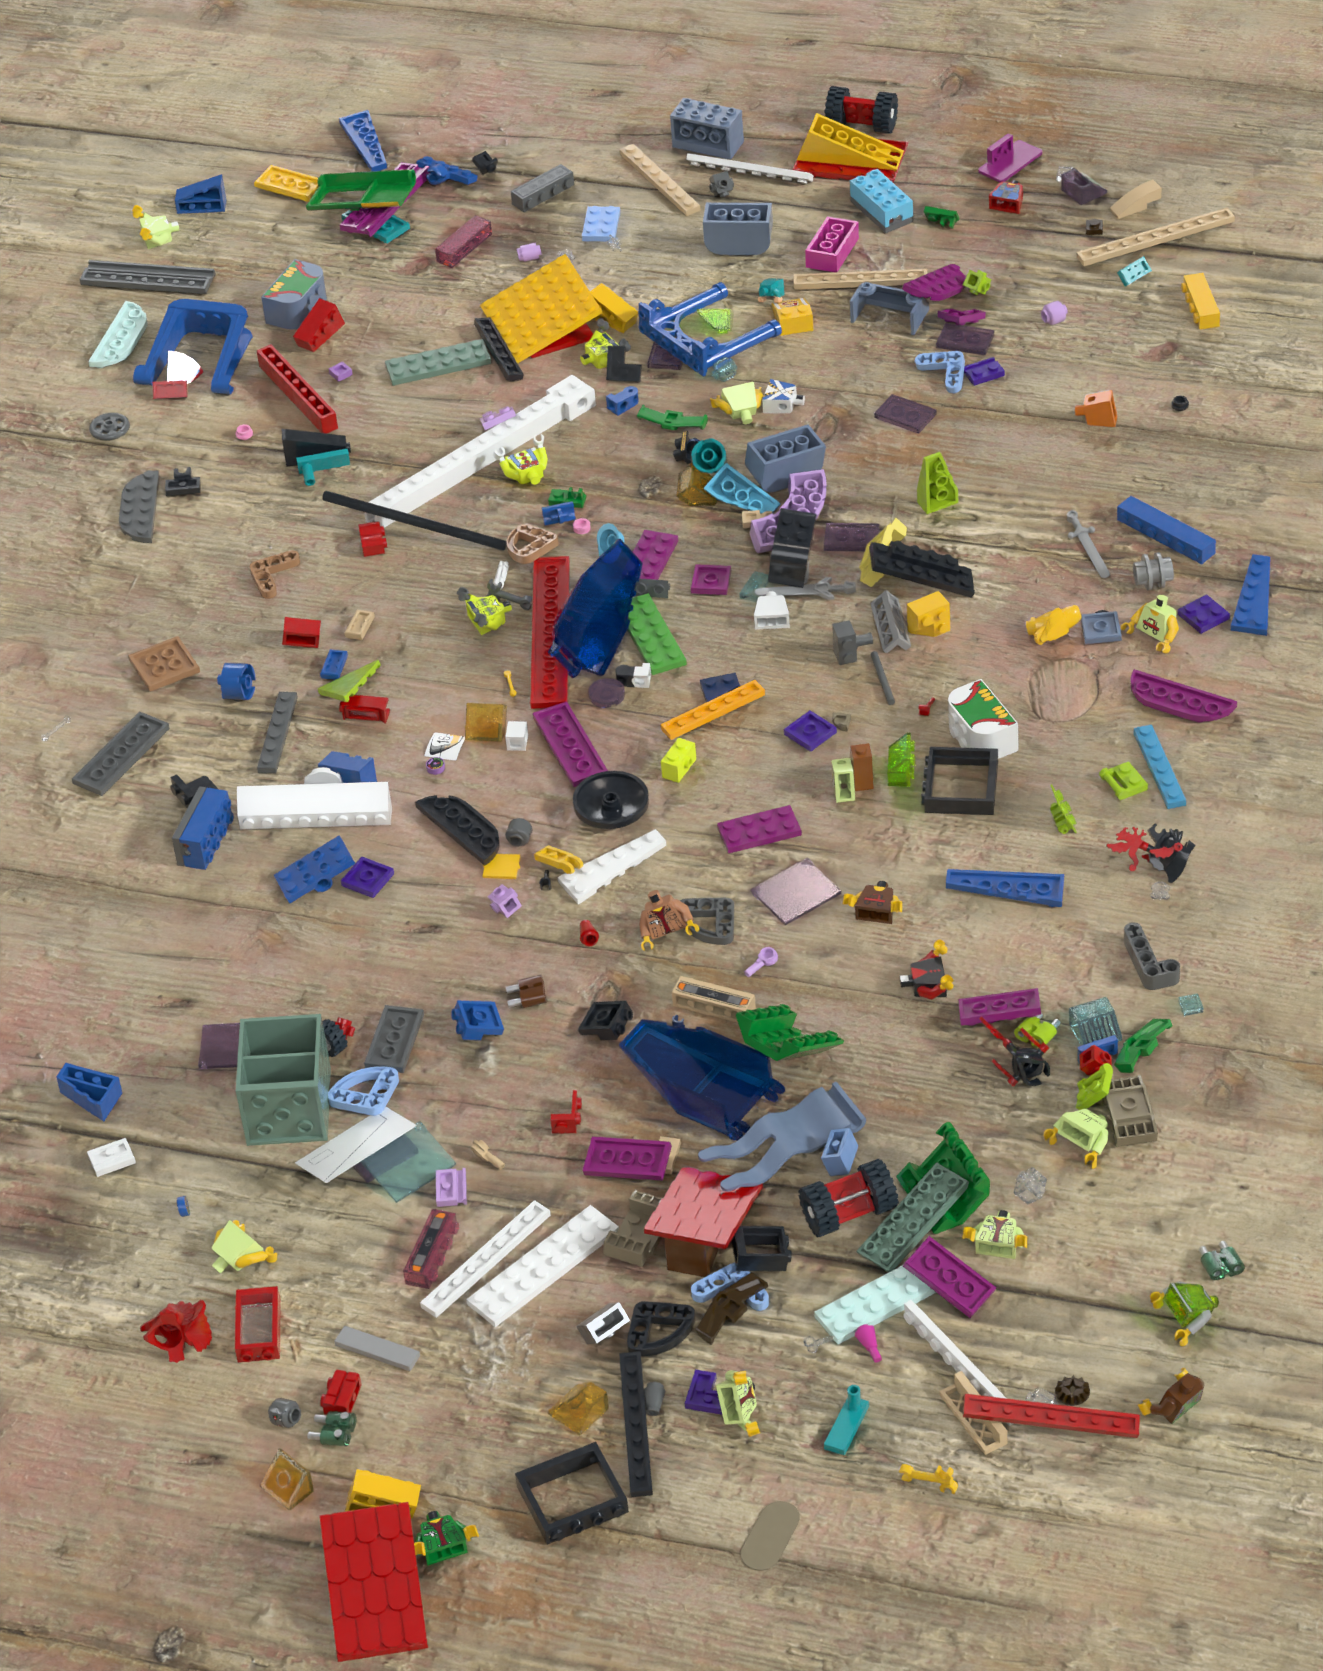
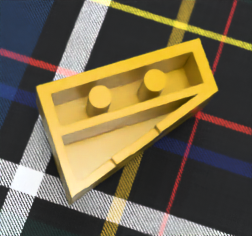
M601 283L590 291L603 312L595 317L596 321L602 318L608 322L609 327L621 333H624L636 324L638 311L616 295L610 288Z
M357 1469L348 1492L345 1511L409 1502L412 1519L417 1508L421 1485Z

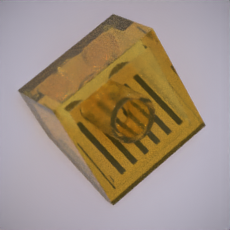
M692 462L678 475L676 497L689 506H715L717 499L704 490V487L713 476L700 472Z

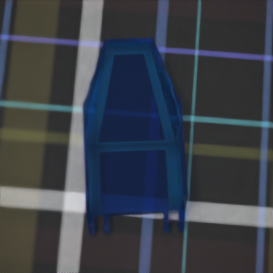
M642 1019L619 1044V1048L677 1114L725 1134L734 1141H738L743 1137L742 1132L747 1133L750 1129L749 1124L742 1121V1119L762 1096L769 1101L776 1102L779 1099L777 1093L783 1094L785 1092L784 1085L772 1076L770 1057L704 1027L696 1026V1029L685 1028V1025L682 1024L669 1026L667 1022Z

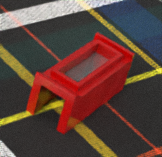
M354 695L352 697L349 696L350 700L348 702H340L339 711L342 712L343 720L348 718L382 721L386 724L390 714V708H386L389 701L387 697Z

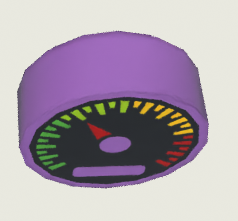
M440 757L430 758L426 762L428 773L434 775L442 773L445 770L444 760Z

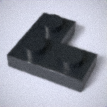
M608 346L606 380L641 382L642 364H625L626 346Z

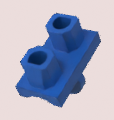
M572 501L541 508L545 526L556 523L562 524L576 519Z

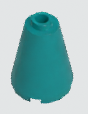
M713 438L699 441L692 450L693 465L700 472L716 474L725 463L728 464L724 446Z

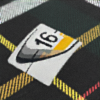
M434 733L424 756L456 761L466 737Z

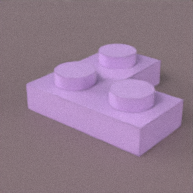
M506 406L500 409V413L497 414L496 412L492 413V411L484 413L483 417L480 418L484 429L487 430L516 416L513 407L509 408Z

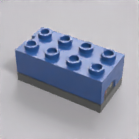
M199 786L172 837L177 865L206 870L208 864L212 862L215 851L219 849L220 842L226 836L227 828L234 819L228 791Z

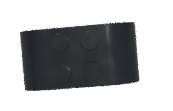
M785 508L780 509L770 560L768 582L799 588L804 587L814 536L815 513Z

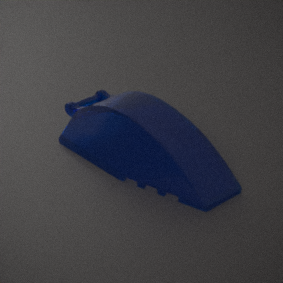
M617 539L580 576L556 616L552 630L553 644L548 654L551 657L554 656L569 672L568 675L571 678H575L581 670L603 676L630 625L631 620L628 619L629 612L633 611L634 606L631 605V602L637 593L634 589L635 584L639 582L643 563L621 539ZM559 650H561L569 658L573 665L559 652Z

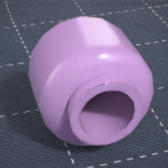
M1054 301L1044 305L1041 317L1045 323L1055 325L1066 319L1068 311L1064 304L1062 305L1061 302Z

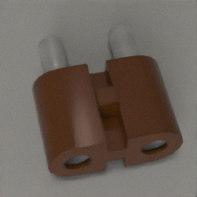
M542 975L520 979L518 984L506 987L507 994L520 992V998L507 1001L509 1008L518 1005L527 1008L547 1003Z

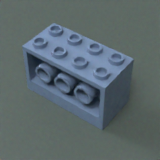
M683 98L670 115L672 147L731 160L744 143L742 110Z

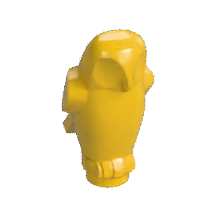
M1072 605L1064 609L1056 608L1037 618L1031 617L1029 621H1026L1028 635H1033L1035 643L1039 645L1048 640H1056L1067 634L1069 629L1081 620V612L1077 605Z

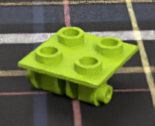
M1051 784L1050 786L1057 803L1051 804L1050 811L1058 831L1066 834L1069 830L1073 829L1077 833L1074 826L1077 822L1072 813H1069L1072 811L1067 801L1063 802L1064 797L1059 789L1056 790Z

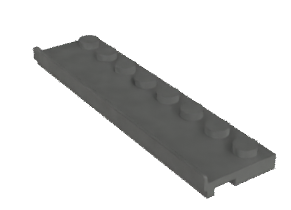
M89 260V265L85 268L80 278V284L206 294L216 273L214 269Z

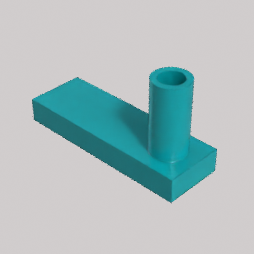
M348 448L296 458L299 474H303L307 486L315 484L313 473L315 471L350 465Z
M850 1385L847 1388L848 1397L824 1443L825 1450L845 1456L869 1408V1401L861 1399L860 1387L857 1385Z

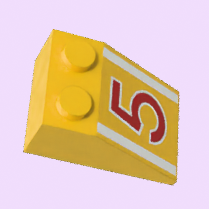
M805 298L771 303L775 319L782 328L780 336L814 331L812 310Z

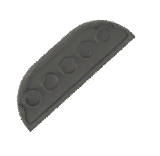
M148 470L133 478L125 485L122 491L119 512L120 528L124 535L127 534L132 537V540L137 542L152 543L160 477L159 470Z

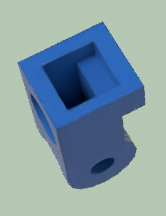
M628 386L616 395L611 393L606 396L607 409L617 416L636 406L639 402L638 389L634 386Z

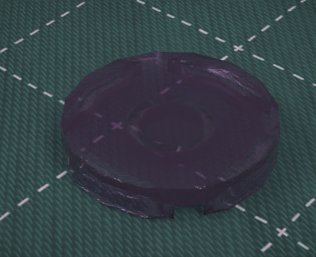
M599 679L589 687L588 696L593 705L609 708L611 705H618L624 700L625 688L616 679Z

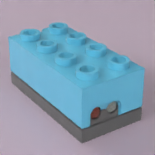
M878 169L866 173V176H858L850 180L851 202L883 232L888 233L913 222V200Z

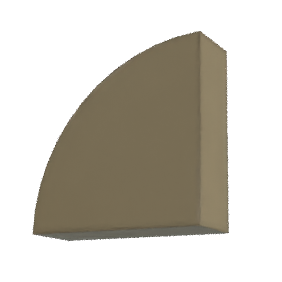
M833 712V724L838 729L848 732L851 714Z

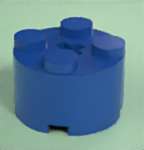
M224 663L222 673L217 677V683L221 685L222 698L230 700H249L252 698L255 691V686H252V680H256L253 666L246 663Z

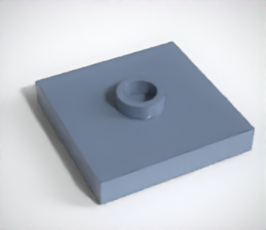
M1117 611L1081 614L1085 644L1122 641Z

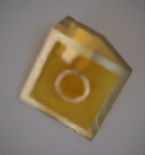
M466 703L465 740L502 742L506 727L507 705Z
M592 1382L577 1384L548 1411V1415L578 1435H581L609 1409L607 1392Z

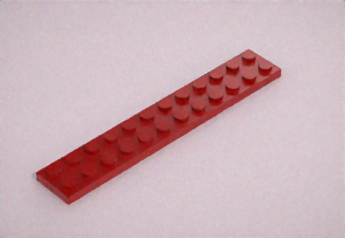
M569 556L541 557L533 563L531 709L549 708L568 702Z

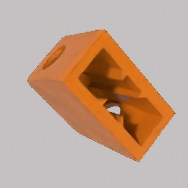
M1112 390L1086 395L1084 404L1075 406V415L1085 416L1087 424L1091 426L1115 427L1118 416Z

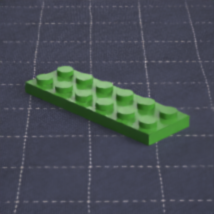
M649 593L615 603V609L645 663H650L652 675L687 665L684 654Z

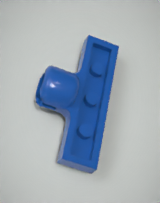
M429 156L416 161L420 168L429 166L427 172L430 173L426 177L429 183L433 185L441 184L447 179L467 185L477 181L478 175L471 173L470 170H462L458 166L447 165L444 161H436Z

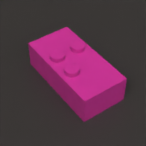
M827 216L805 250L806 268L838 272L859 239V222Z

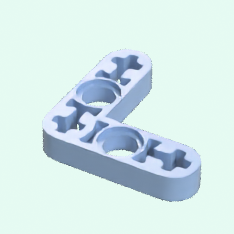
M962 352L923 353L916 356L915 363L917 369L922 371L947 369L945 379L947 391L954 394L961 390L965 366ZM938 359H944L940 363L936 362ZM959 370L957 374H951L952 371Z
M735 1262L695 1282L691 1286V1297L695 1302H706L750 1272L736 1271ZM715 1280L724 1281L722 1285L713 1284ZM765 1289L756 1293V1297L759 1300L755 1299V1295L746 1300L750 1307L756 1311L765 1310L769 1305V1296Z

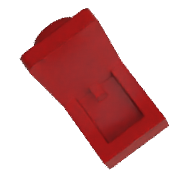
M573 1090L571 1114H551L552 1134L577 1133V1125H581V1113H578V1110H582V1098L578 1097L577 1090Z

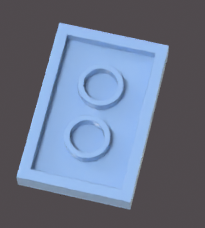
M588 207L582 241L615 242L620 207Z

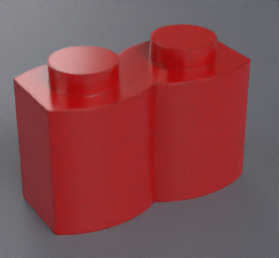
M379 521L358 524L364 557L385 554L384 548H387L386 537L382 538L385 536L384 526H380Z

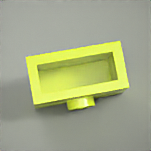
M681 738L676 740L661 760L662 778L677 783L681 781L696 761L694 742Z

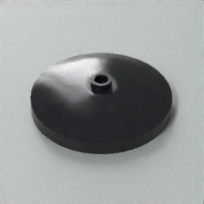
M604 771L591 775L577 786L573 794V808L577 817L587 825L600 829H616L628 826L640 819L649 805V794L645 783L637 776L623 771Z

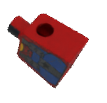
M1012 180L1011 183L1000 182L989 194V209L1019 214L1023 201V186L1016 180Z

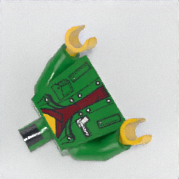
M431 1511L426 1515L427 1522H423L420 1525L421 1532L416 1535L414 1541L416 1555L423 1554L426 1557L427 1566L468 1553L466 1540L469 1542L471 1538L479 1537L476 1525L465 1526L459 1521H454L450 1515L440 1517L437 1511Z

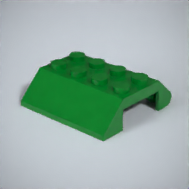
M951 1122L944 1123L936 1131V1134L943 1136V1141L920 1166L909 1162L896 1176L907 1194L936 1163L969 1182L966 1191L931 1228L934 1234L962 1225L990 1194V1179L984 1173V1170L978 1167V1161L965 1142L959 1139V1134Z

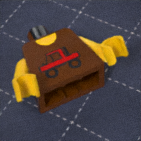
M879 881L877 886L866 885L864 890L856 895L844 894L842 903L843 905L848 904L851 907H855L856 920L892 924L893 912H902L903 908L902 901L894 895L893 889L888 887V883L885 881Z

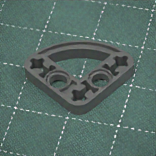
M721 897L686 898L680 900L688 906L693 918L716 917V932L701 927L696 932L694 926H691V936L700 941L716 945H727L733 941L735 909L732 899ZM706 905L711 907L707 910L702 909ZM723 919L730 920L728 923L720 922ZM723 931H727L726 936H723Z

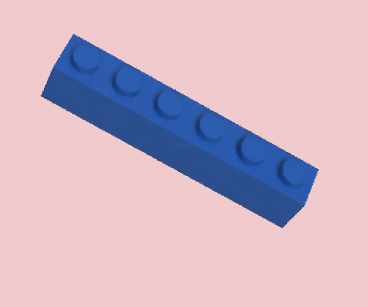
M1133 496L1128 497L1117 506L1118 521L1200 564L1206 562L1216 552V540Z

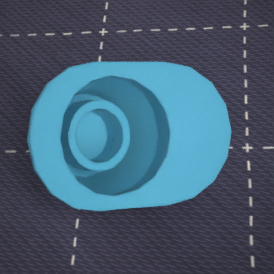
M610 523L601 526L597 533L599 558L606 565L612 564L618 558L625 542L623 534Z

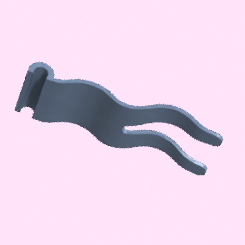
M834 1082L832 1083V1088L827 1092L823 1087L818 1088L795 1107L784 1112L769 1113L763 1116L735 1143L725 1146H712L701 1150L698 1154V1159L702 1162H707L718 1158H740L750 1154L766 1139L772 1137L775 1139V1142L756 1166L746 1172L736 1173L721 1181L720 1185L721 1189L726 1192L740 1187L757 1186L769 1180L792 1156L799 1153L813 1152L824 1147L831 1130L850 1128L852 1133H856L864 1127L866 1118L840 1085Z

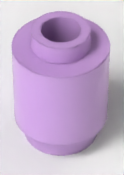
M536 243L522 245L520 248H517L519 261L527 262L539 259V255H542L540 245L536 246Z

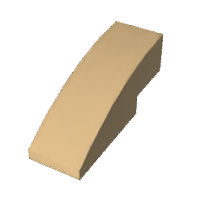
M1154 180L1145 182L1121 197L1110 207V211L1120 219L1147 209V203L1161 199L1162 188Z

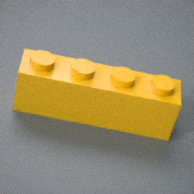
M1204 273L1184 275L1181 290L1182 293H1185L1186 303H1189L1190 313H1193L1194 323L1198 324L1200 330L1220 327V312Z

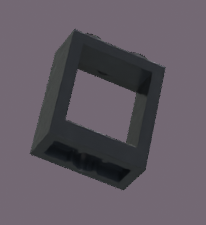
M739 1226L731 1240L736 1271H786L787 1264L791 1263L792 1253L791 1250H788L789 1236L785 1235L784 1226ZM745 1245H777L778 1254L747 1253Z

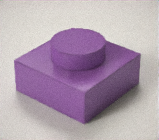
M344 362L329 368V374L338 382L353 375L352 369Z

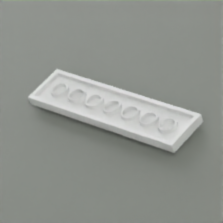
M588 1206L467 1298V1305L494 1327H497L601 1247L610 1230L617 1232L619 1226L593 1206Z

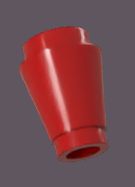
M583 920L580 922V941L585 946H594L598 942L599 934L589 920Z

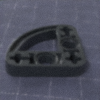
M648 1301L637 1303L633 1309L627 1338L628 1352L641 1351V1357L661 1354L673 1349L684 1341L691 1332L695 1323L694 1308L686 1304ZM662 1311L670 1312L666 1317L659 1315ZM652 1324L679 1326L669 1336L654 1342H648ZM637 1326L646 1327V1329L641 1332L635 1330ZM636 1339H639L640 1341L638 1347H635L637 1342Z

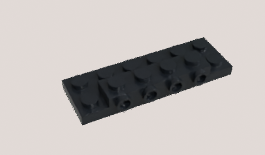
M891 541L889 546L871 542L869 546L872 571L970 598L975 593L972 570L965 566H959L958 559L953 558L949 554L941 555L934 550L926 551L916 545H905L901 541Z

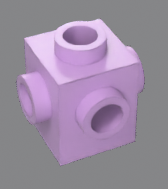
M503 884L494 889L488 896L492 902L490 904L491 908L496 913L500 912L506 918L522 906L517 899V893L511 887L508 889Z

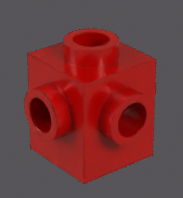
M1092 1045L1079 1054L1080 1070L1088 1076L1100 1070V1066L1105 1063L1112 1066L1111 1055L1096 1045Z

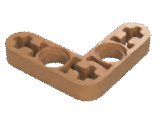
M297 551L283 552L256 560L250 564L251 576L263 598L271 599L277 595L276 584L271 574L296 567L300 564Z

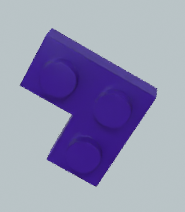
M695 1369L684 1403L685 1409L723 1415L718 1393L713 1390L717 1379L716 1373Z

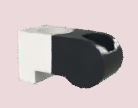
M643 663L642 667L620 665L615 669L618 685L649 688L651 679L650 663Z

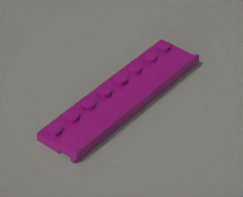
M401 162L394 169H414L416 173V183L404 203L427 180L426 175L430 173L427 172L429 166L420 168L418 164ZM401 206L360 208L359 211H352L339 225L340 231L368 234L369 237H372Z

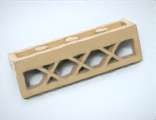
M962 1371L954 1374V1384L939 1391L941 1398L984 1455L1007 1445V1430L1001 1422L963 1417L960 1408L963 1407L964 1395L980 1394ZM957 1391L960 1399H950L948 1395ZM972 1422L982 1423V1430L973 1429L971 1427ZM983 1437L993 1438L995 1442L986 1446L983 1443Z

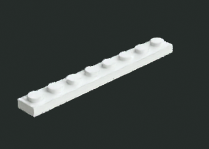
M687 153L686 158L694 166L704 164L707 168L715 169L716 167H721V170L724 171L735 169L738 173L746 174L747 171L752 172V175L755 176L766 174L768 178L776 179L778 176L782 177V180L785 181L797 179V182L807 184V181L813 182L814 177L807 172Z
M534 1200L420 1302L421 1308L437 1318L551 1216L550 1210Z
M912 1300L904 1303V1318L909 1325L912 1324L917 1329L920 1337L925 1338L930 1343L931 1348L942 1355L947 1365H951L956 1370V1373L962 1371L980 1395L1006 1398Z

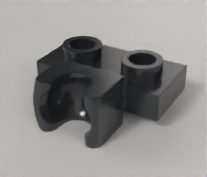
M187 467L184 473H179L178 469L175 468L174 479L165 480L166 496L201 493L200 477H193L191 467Z

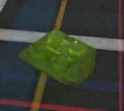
M911 733L904 734L889 746L888 786H911V779H915V767H912V765H915V754L912 753L915 752V740H911Z

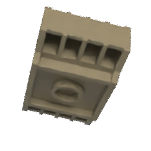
M1141 1075L1111 1079L1109 1094L1102 1098L1104 1106H1107L1109 1110L1116 1147L1157 1141L1158 1131L1154 1113Z
M635 1190L629 1198L630 1211L618 1231L610 1230L604 1240V1255L642 1267L646 1260L651 1257L662 1239L659 1236L644 1234V1227L662 1198Z

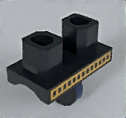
M688 430L682 433L681 438L675 439L677 450L673 451V456L677 462L685 460L686 464H691L692 450L700 440L697 438L690 439Z

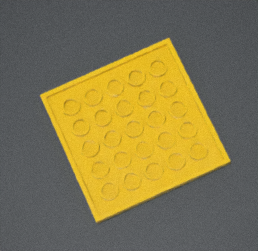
M566 254L480 304L486 317H491L517 363H520L603 313Z

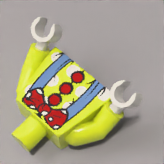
M542 434L541 441H537L534 435L533 443L538 446V449L533 447L507 456L505 459L503 457L505 454L503 447L499 449L501 454H498L496 450L494 451L493 456L496 460H500L499 464L506 477L516 480L520 484L531 482L536 485L540 482L548 462L546 450L543 447L544 436Z

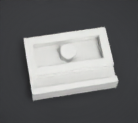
M126 1138L87 1151L97 1177L136 1163Z

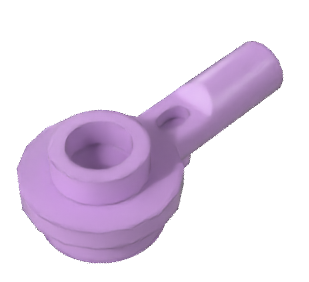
M771 947L763 948L758 954L756 962L744 971L745 975L750 977L762 966L775 964L778 960L777 952Z

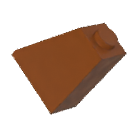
M870 744L851 745L850 760L853 767L855 792L874 789Z

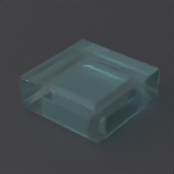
M1198 994L1178 997V1002L1184 1016L1203 1013V1005Z

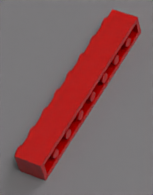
M272 344L256 350L259 367L321 433L327 434L338 429L336 412Z

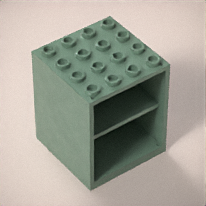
M321 1014L240 1019L236 1096L247 1146L328 1141V1092L330 1091L331 1066Z

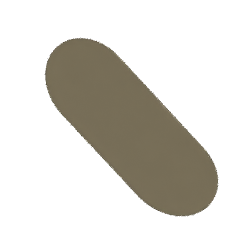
M777 1501L768 1504L761 1511L741 1549V1559L745 1565L755 1570H765L773 1567L779 1561L800 1520L799 1511L794 1505L788 1502Z

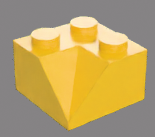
M939 591L907 603L908 632L936 637L950 631V603Z

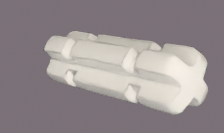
M507 561L499 562L493 582L496 586L499 582H502L501 589L504 586L509 568Z

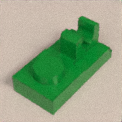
M925 206L924 214L926 218L933 222L940 221L941 227H944L945 223L949 221V227L953 229L955 223L959 221L957 211Z
M572 487L569 490L552 489L548 504L552 506L572 501L574 508H583L587 495L583 492L582 488H579L578 492L573 491Z

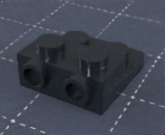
M627 1001L593 1002L578 1031L580 1035H598L600 1040H617L620 1035L625 1033V1025L628 1021L632 1020L633 1011Z

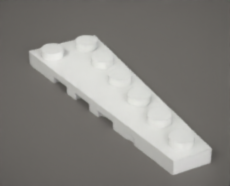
M655 829L584 864L580 869L575 868L572 874L565 873L559 876L558 883L577 904H580L597 893L598 888L603 885L606 887L613 878L625 874V870L629 867L637 866L643 860L664 848L666 840Z

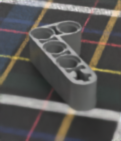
M1135 922L1126 924L1124 927V945L1143 986L1148 990H1157L1178 984L1180 981V963L1174 959L1158 962L1141 925Z

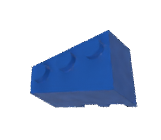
M222 174L176 190L175 205L177 214L225 212L227 199Z

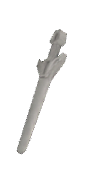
M827 577L816 584L804 585L803 588L793 586L759 588L754 593L757 596H766L767 592L773 591L777 595H818L827 600H834V596L830 592L845 591L846 594L856 592L855 582L846 581L843 585L837 584L833 586L830 585L832 577Z

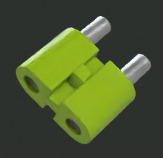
M1042 1013L1035 1017H1026L1014 1030V1034L1017 1039L1027 1043L1029 1039L1020 1031L1023 1027L1040 1044L1044 1042L1047 1045L1057 1034L1056 1028L1060 1025V1021L1055 1019L1051 1024L1046 1021L1041 1024Z

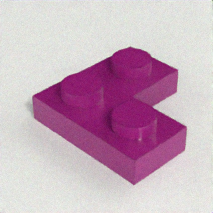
M950 308L939 310L938 318L944 319L945 322H955L956 325H965L966 322L976 323L980 319H985L986 312L977 309L959 311Z

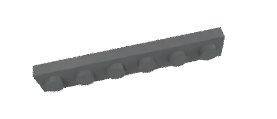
M297 692L278 693L258 762V773H277L298 699Z

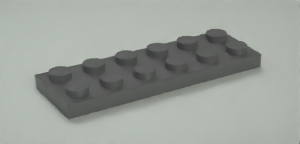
M139 711L72 778V783L103 796L170 729L169 723Z

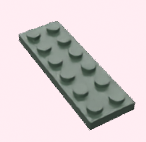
M483 339L385 361V366L393 386L491 364V358Z

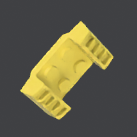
M897 518L892 523L890 522L866 546L859 566L861 570L860 581L870 587L885 574L872 571L869 546L871 542L889 546L891 541H901L906 536L907 527Z

